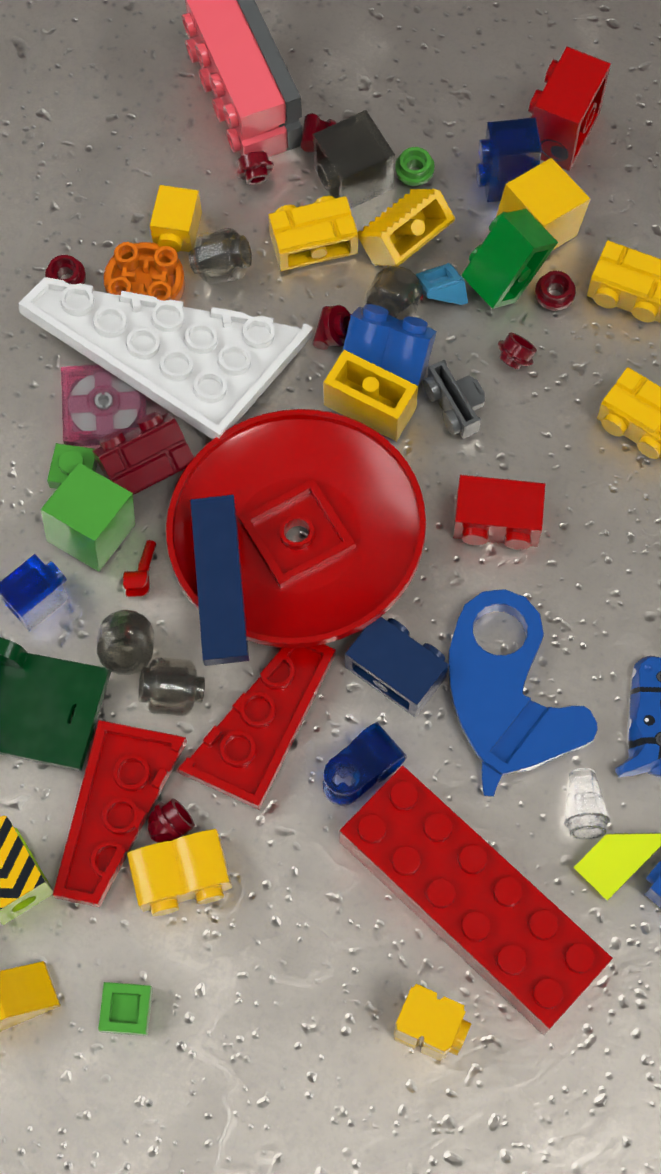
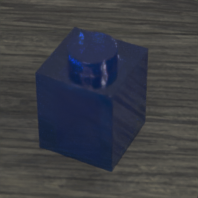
M34 554L0 582V599L24 627L31 631L69 599L63 586L67 579L52 561L45 565Z

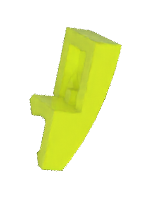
M661 833L606 834L574 866V869L608 901L661 847Z

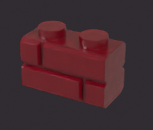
M159 411L150 413L137 421L139 427L124 435L122 431H116L100 439L101 447L92 452L105 478L135 495L185 469L194 456L185 441L177 421L168 413L161 415Z

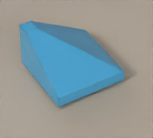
M451 263L417 273L413 276L416 284L429 299L459 305L468 303L465 280Z

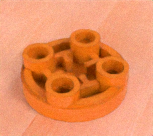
M123 242L115 248L114 255L105 268L104 286L106 293L121 295V291L154 296L163 301L170 299L180 301L185 289V276L183 266L174 248L170 246L159 247L158 244L151 242L135 244Z

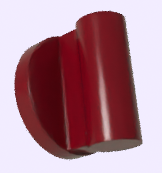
M307 114L304 119L301 140L302 150L305 152H316V157L322 159L327 152L332 154L340 138V131L335 130L336 121L332 119L324 121L316 114Z
M335 305L322 308L312 343L314 347L326 350L329 346H344L351 317L350 312L344 306Z

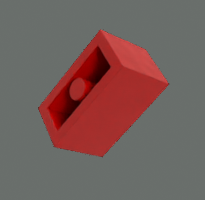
M460 475L453 538L462 539L464 543L470 545H484L487 542L502 543L506 547L516 550L528 549L530 546L538 547L542 533L546 483Z

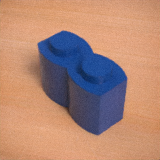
M367 304L364 308L358 307L351 314L343 350L418 386L425 377L437 331L427 327L428 323L420 318L408 316L404 317L403 320L388 315L386 308Z

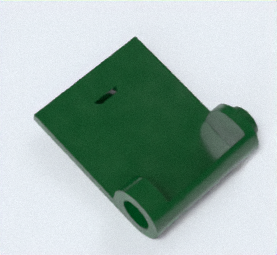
M0 637V754L82 771L112 671L109 668L27 653L19 644Z

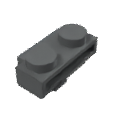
M445 360L429 366L428 377L422 381L423 387L432 402L438 401L444 411L442 413L443 421L450 434H460L462 439H465L479 432L481 419L477 417L474 411L484 407L485 392L478 380L468 375L456 381L448 369Z

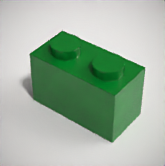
M527 209L499 214L489 226L490 233L484 242L470 254V263L461 275L492 309L516 303L558 243Z

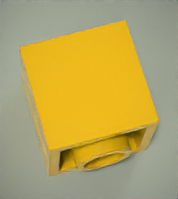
M550 158L505 184L496 217L503 212L508 213L527 209L558 241L553 249L555 250L578 235L590 198Z

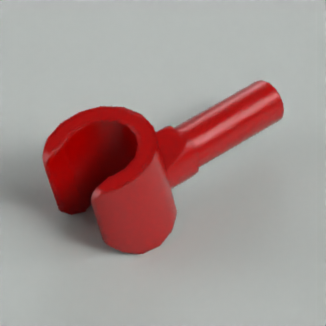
M146 541L140 563L138 564V571L124 572L123 586L126 589V597L145 596L149 593V570L156 547L155 541Z

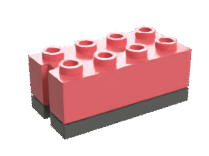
M185 0L187 13L182 15V21L187 36L190 38L185 40L187 52L191 62H198L201 67L199 69V77L205 92L212 91L215 99H212L213 108L218 121H225L229 128L226 130V136L233 153L239 151L240 155L243 156L251 152L264 151L268 157L287 151V148L291 150L300 147L303 133L302 125L299 121V118L302 117L301 96L255 0Z

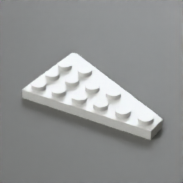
M44 277L18 303L20 314L212 440L215 437L220 438L227 429L234 426L311 339L313 328L305 323L300 328L273 323L274 318L252 317L243 312L212 307L210 312L183 307L184 302L171 299L163 301L154 296L121 291V295L93 291L92 285L81 283L69 284L64 280Z

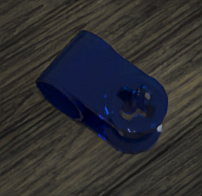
M376 722L363 730L346 748L331 758L326 764L322 783L323 793L333 804L339 806L350 805L374 785L394 773L407 759V755L379 723ZM338 774L343 779L351 776V786H348L345 782L336 785V775Z

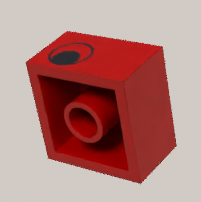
M568 46L559 61L552 60L545 76L544 82L547 83L543 91L539 89L535 91L529 105L528 112L532 113V116L524 136L529 138L528 155L543 161L552 158L562 169L570 171L600 114L611 63Z

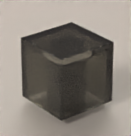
M367 110L313 134L314 169L322 185L329 191L331 196L335 198L347 196L350 209L394 189L395 153Z

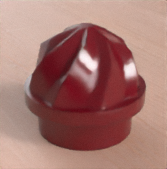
M174 798L166 804L162 802L157 804L148 818L149 835L157 843L172 841L186 836L195 827L188 811Z

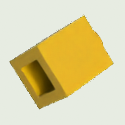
M159 185L150 222L153 243L158 244L159 247L170 246L176 252L193 253L202 215L199 190Z

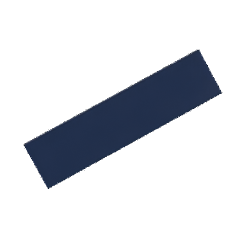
M234 494L191 499L203 663L205 666L249 661Z

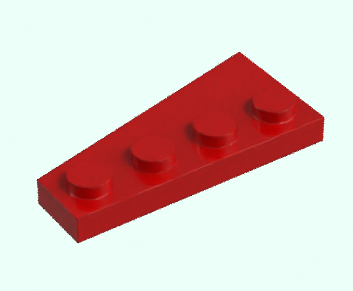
M325 644L300 648L282 647L260 673L258 680L246 693L243 692L232 705L233 708L226 717L205 736L203 743L190 758L187 757L179 766V774L260 810L336 656V649Z
M101 720L98 721L53 896L56 899L101 907L127 857V852H130L187 744L186 737Z

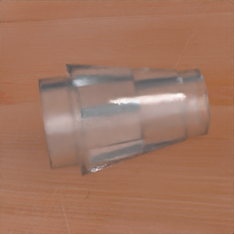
M590 768L572 770L569 773L564 825L569 828L570 836L573 838H599L606 834V825L609 824L610 818L596 771Z

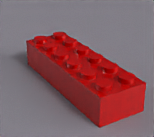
M403 765L339 830V842L543 1035L550 1030L613 959Z

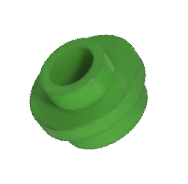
M408 148L396 160L395 172L398 179L404 184L420 186L427 183L434 174V161L423 148ZM416 167L420 170H411L410 168Z

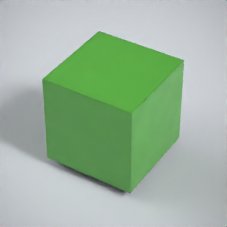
M81 463L75 466L40 509L46 541L98 572L136 525L133 493Z

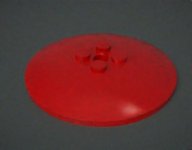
M310 409L281 410L262 414L232 426L220 438L215 437L193 458L181 475L172 494L166 523L168 553L174 573L183 591L198 610L190 500L234 494L247 640L261 645L284 648L312 647L331 643L361 631L379 619L399 600L411 583L423 554L426 535L425 504L416 476L408 462L386 438L375 430L354 419L332 412ZM296 526L304 527L309 531L308 537L300 542L288 540L286 534L291 528Z

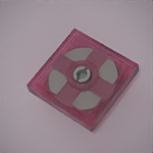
M98 364L61 367L63 442L65 445L80 447L100 445V439L110 433L122 431L125 435L138 428L137 421L147 415L146 396Z

